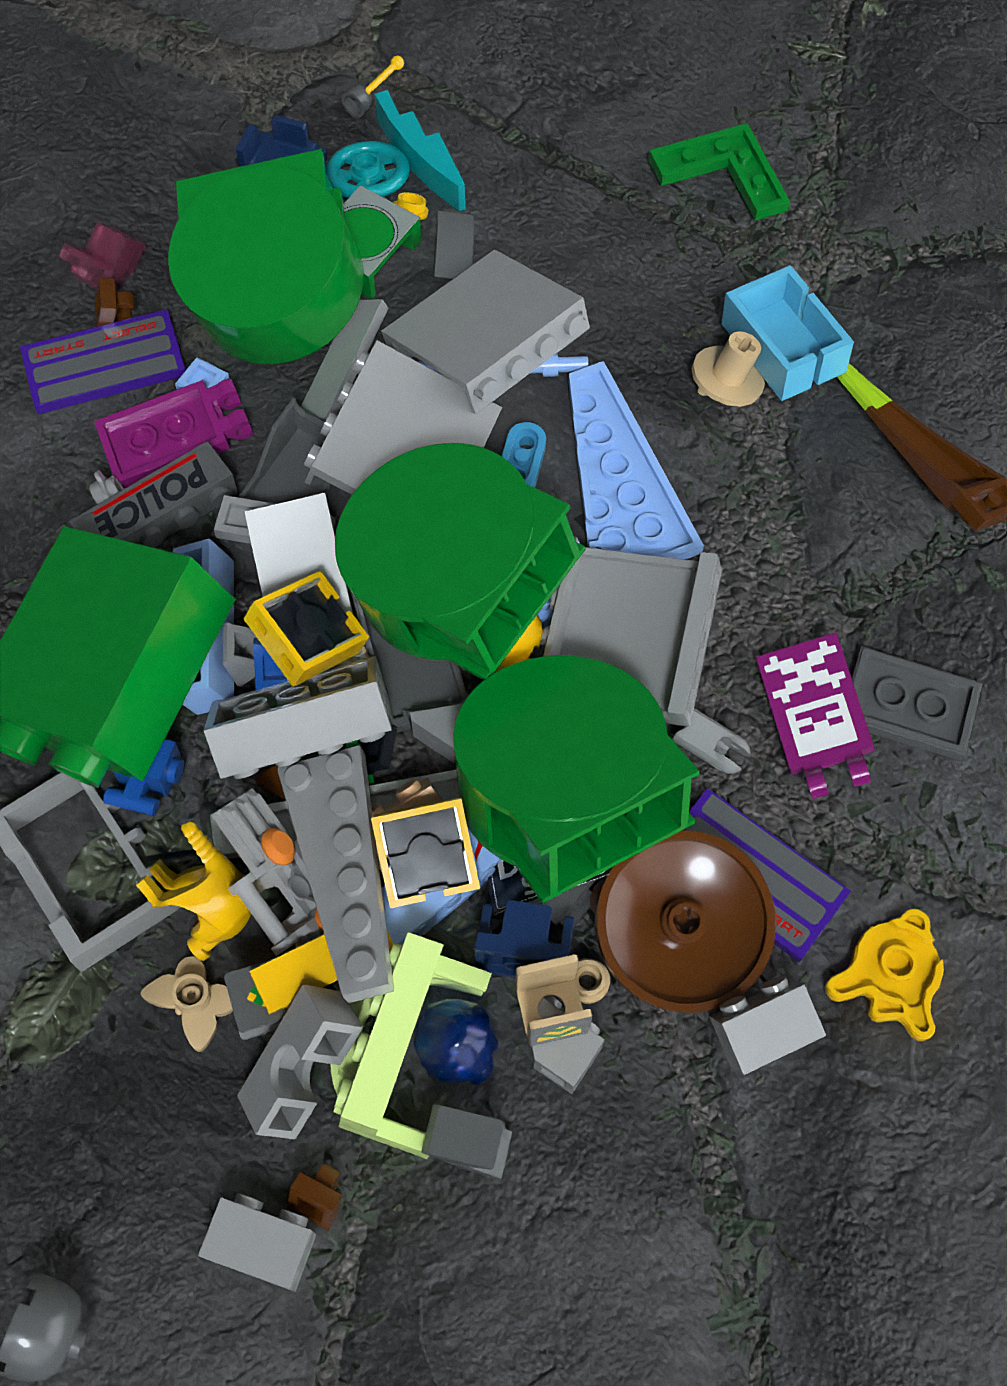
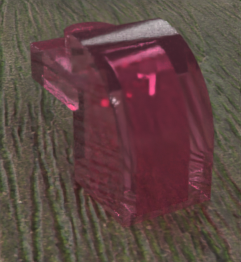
M97 222L86 249L64 243L59 257L72 264L70 271L75 273V278L97 289L99 277L114 278L116 291L134 272L145 244L116 228Z

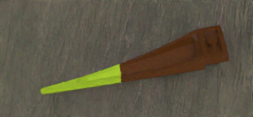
M848 363L847 372L837 376V378L946 508L956 513L959 511L961 519L966 524L972 526L975 531L1007 521V479L1003 475L974 459L921 423Z

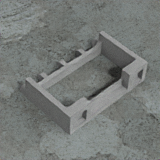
M59 773L0 810V847L5 855L16 865L50 921L48 926L68 959L78 970L83 972L181 907L174 905L153 907L147 901L84 942L17 833V830L84 789L139 876L143 878L148 874L153 881L157 879L149 871V868H145L133 849V846L140 843L146 837L143 830L138 827L124 835L111 815L119 807L104 804V801H102L94 787Z

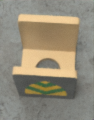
M577 955L565 956L516 968L515 989L529 1047L588 1034L592 1014L590 1009H582L575 980L579 964ZM545 997H557L565 1006V1014L542 1019L538 1013V1004Z

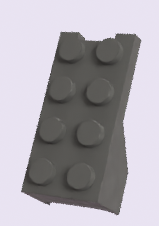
M292 398L271 427L255 474L238 498L279 504L325 493L328 505H330L340 488L317 476H314L310 485L304 483L310 471V468L304 466L305 460L314 444L322 447L326 436L320 434L326 421L306 412L299 406L296 399ZM214 531L211 533L214 542L228 549L234 546L253 553L252 545L249 543L216 538Z
M348 588L356 619L370 637L364 646L369 658L374 656L377 658L390 700L391 727L397 729V733L411 729L410 712L463 704L468 695L459 667L448 660L418 658L390 645L372 626Z

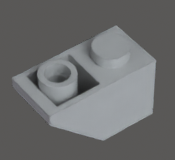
M554 996L545 997L538 1004V1013L542 1019L565 1014V1012L560 1010L562 1007L561 1002ZM591 1022L588 1034L530 1046L534 1069L572 1094L602 1049L605 1039L598 1035L600 1029Z

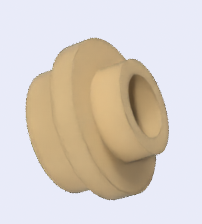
M579 959L575 980L580 1001L584 1004L596 1003L609 990V972L596 959ZM583 975H590L595 979L596 985L591 989H585L580 985L579 978Z

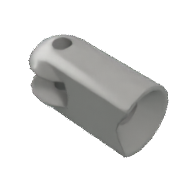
M695 708L690 727L685 726L682 730L676 732L673 738L676 744L726 774H734L741 771L737 764L725 757L729 748L750 757V748L745 739Z

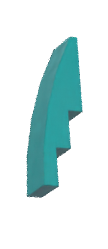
M388 90L375 93L376 119L390 144L399 148L407 156L410 170L435 194L456 210H465V183L440 133L425 136L413 111L400 115Z

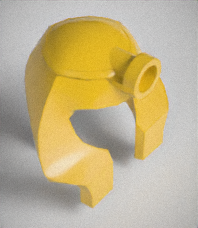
M187 822L181 825L182 832L205 865L190 867L176 874L159 859L149 868V871L165 889L172 891L163 892L148 874L141 878L136 886L153 907L174 905L186 908L197 914L198 920L192 926L190 933L192 937L187 940V945L196 958L205 961L212 955L211 949L221 941L233 938L245 927L251 917V913L237 894L232 896L228 890L229 887L244 877L243 874L218 850L217 846L213 845L211 840L207 839V836L198 829L195 823Z

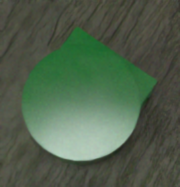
M322 149L176 181L179 219L173 230L168 252L171 280L182 301L210 339L219 348L243 361L257 364H280L298 360L314 353L341 332L351 319L360 300L363 289L364 269L358 246L345 222L342 190L340 187L333 189L326 175Z
M441 443L420 447L403 453L376 469L360 484L348 500L339 519L335 537V556L340 574L372 626L385 641L396 649L418 658L448 660L483 680L490 677L496 671L586 548L575 541L566 517V513L571 508L568 503L526 484L519 471L502 456L483 447L463 443Z
M555 655L532 658L517 662L492 674L471 692L461 706L454 726L453 743L458 794L462 799L467 826L478 842L489 852L518 869L542 903L695 824L694 817L689 813L691 780L699 775V770L668 736L665 718L656 699L641 682L625 671L605 662L578 656Z

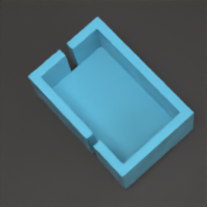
M791 265L725 294L722 326L729 335L738 331L746 332L753 335L760 342L762 349L754 367L781 401L810 389L812 381L819 385L846 373L854 343L814 293L808 295V285Z

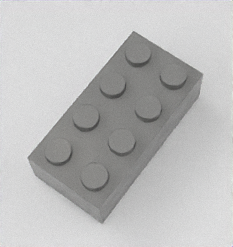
M374 656L328 669L295 687H292L290 682L287 681L213 702L204 727V734L220 778L234 776L235 779H241L255 774L259 768L271 764H276L278 767L288 766L299 761L301 756L317 751L321 755L330 754L338 751L343 747V744L360 739L361 742L366 743L382 738L385 732L392 730L390 700L377 658Z

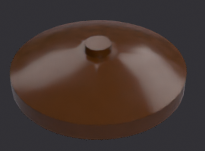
M682 830L613 866L609 870L610 874L606 875L597 897L595 933L599 950L607 968L630 994L644 1003L666 1011L681 1013L704 1012L719 1008L723 1002L741 996L759 978L771 956L775 941V907L771 892L763 875L750 858L728 841L708 833Z

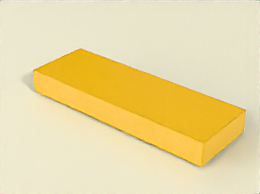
M387 931L390 953L394 943ZM325 934L249 971L269 1015L292 1004L303 984L324 988L338 981Z

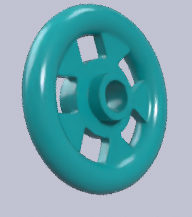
M362 141L347 145L334 153L326 164L325 172L333 189L341 188L342 197L349 198L360 185L381 197H386L404 185L409 177L410 164L407 156L394 145L380 141ZM394 163L396 166L394 169L385 170L386 164ZM344 164H351L350 170H344L341 167ZM352 179L358 184L354 185L347 182Z

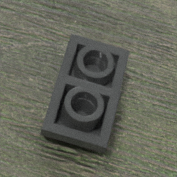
M445 211L437 212L433 281L450 282L472 266L474 215Z

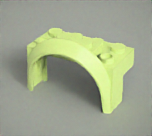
M408 932L404 944L400 945L394 942L390 952L394 992L349 1003L362 1027H364L370 1015L377 1017L371 1035L361 1030L341 1065L330 1064L333 1086L337 1095L334 1113L341 1115L339 1128L427 1159L429 1156L421 1153L426 1132L384 1118V1112L429 986H441L482 996L483 992L487 989L492 973L442 956L440 953L443 944Z

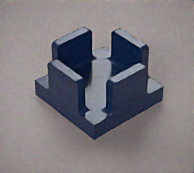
M274 115L271 120L273 134L260 131L258 135L257 126L249 124L236 148L239 167L318 149L323 150L324 162L326 163L327 161L326 149L318 147L316 142L309 141L308 129L305 123Z
M508 900L505 907L502 931L496 935L490 934L493 905L484 903L480 929L477 933L475 945V967L492 973L491 975L516 978L517 967L569 956L574 917L565 916L561 944L550 943L548 938L552 908L547 905Z

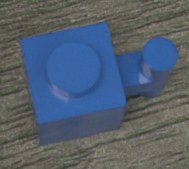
M164 739L143 782L113 772L119 785L126 787L124 791L108 787L104 794V804L155 816L158 812L160 801L146 797L147 792L168 797L172 785L178 784L183 775L184 760L180 755L176 742Z

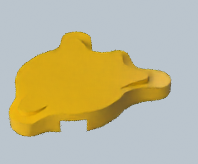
M909 909L898 918L871 926L862 934L855 945L848 968L832 976L825 983L827 996L835 1002L846 1001L858 996H866L870 1001L868 1015L872 1021H899L913 1039L917 1041L930 1039L935 1033V1024L931 1015V1001L940 986L944 969L943 959H939L938 952L933 945L935 940L930 932L929 917L921 910Z

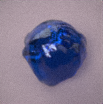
M451 998L439 1000L427 1006L417 1022L413 1047L420 1058V1064L427 1070L430 1076L437 1078L440 1082H470L479 1085L490 1078L494 1066L493 1053L498 1049V1040L490 1025V1018L485 1008L472 1001Z

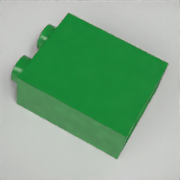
M64 526L0 640V752L35 766L44 748L55 752L49 762L50 766L79 782L96 788L100 786L107 770L143 782L236 599L192 557Z

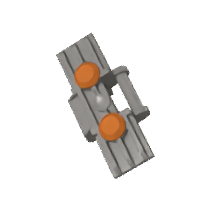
M252 788L212 814L211 816L250 871L249 874L229 887L228 890L232 896L236 894L239 896L274 945L271 948L273 953L278 956L298 940L306 944L324 935L298 840L293 841L261 795ZM274 886L278 887L293 907V911L283 922L279 921L260 895L264 890ZM338 981L334 982L333 985L336 989L341 991Z

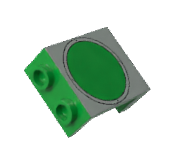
M360 185L343 204L344 216L362 257L364 280L361 294L372 300L376 295L375 274L401 244L413 251L422 242L421 223L419 216Z

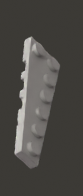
M359 745L299 761L288 766L278 767L279 778L342 996L348 1003L394 992L377 847L371 821L372 806L365 753Z

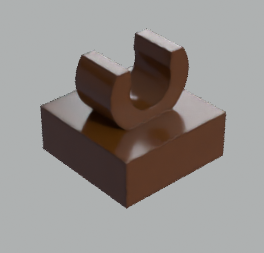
M99 277L94 300L96 327L114 323V319L122 321L131 318V309H134L133 294L126 291L115 293L114 278Z
M325 1163L321 1166L314 1179L300 1172L290 1187L287 1208L329 1231L338 1216L342 1195L335 1191L339 1183L337 1179L341 1172Z

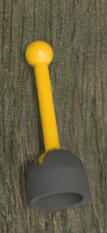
M394 56L391 59V64L367 87L358 84L350 87L343 93L341 97L342 104L350 115L360 118L370 109L372 105V94L370 93L394 70L403 68L404 60L401 56Z

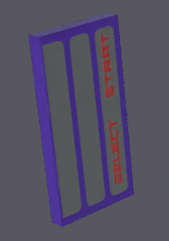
M168 309L20 346L37 414L180 378L186 371Z
M707 788L689 811L695 819V824L684 830L699 831L717 836L728 841L750 858L763 875L773 898L776 915L774 945L800 962L851 890Z

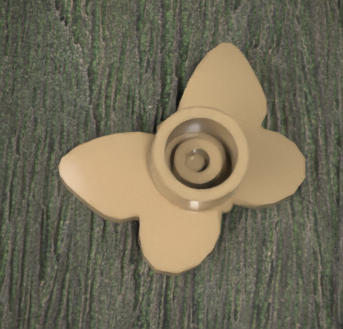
M190 956L185 957L179 962L175 975L166 974L157 978L142 989L141 996L148 1003L155 1006L175 1009V1013L181 1015L183 1029L190 1045L195 1051L202 1052L209 1045L217 1031L218 1023L216 1017L229 1015L233 1012L227 987L221 984L210 985L209 982H206L207 973L204 964L198 958Z

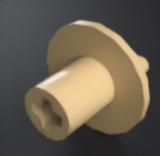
M738 331L729 336L725 346L716 345L700 351L696 355L691 368L693 379L699 386L698 393L702 396L708 395L713 400L725 405L741 407L753 404L761 396L765 385L764 378L754 367L762 349L757 338L749 333Z

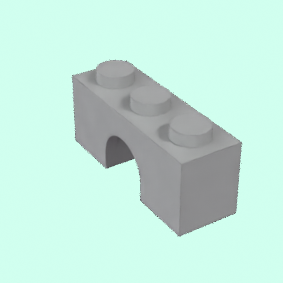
M303 984L245 1081L237 1097L256 1135L296 1139L318 1103L310 1087V1072L313 1062L341 1065L363 1029L349 1003L342 996L341 991Z

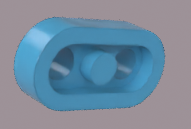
M531 422L516 424L508 433L502 457L519 471L526 484L534 488L546 450V434L544 430ZM530 445L532 448L525 449L521 448V446Z

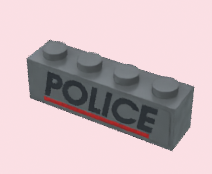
M206 441L73 518L69 523L74 529L155 548L166 537L180 529L192 526L197 522L198 518L215 508H220L224 495L236 497L238 491L233 474L209 442Z

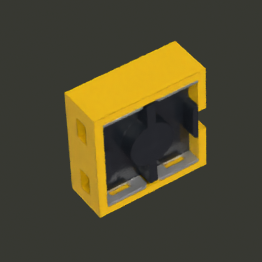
M321 571L253 601L244 617V621L292 687L357 655L370 638L350 610L344 612L337 601L340 596Z
M460 796L371 816L390 908L426 901V893L443 890L444 896L480 889Z

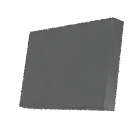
M861 646L851 678L869 733L962 761L966 755L983 683Z

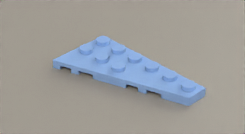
M604 361L569 373L568 385L587 547L683 560L701 554L704 547L701 539Z

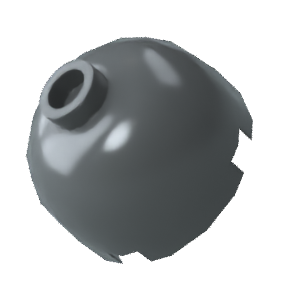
M36 1272L27 1286V1288L33 1290L28 1302H19L0 1348V1376L28 1383L43 1381L58 1373L67 1358L77 1360L89 1332V1329L80 1327L83 1316L80 1296L70 1285L40 1272Z

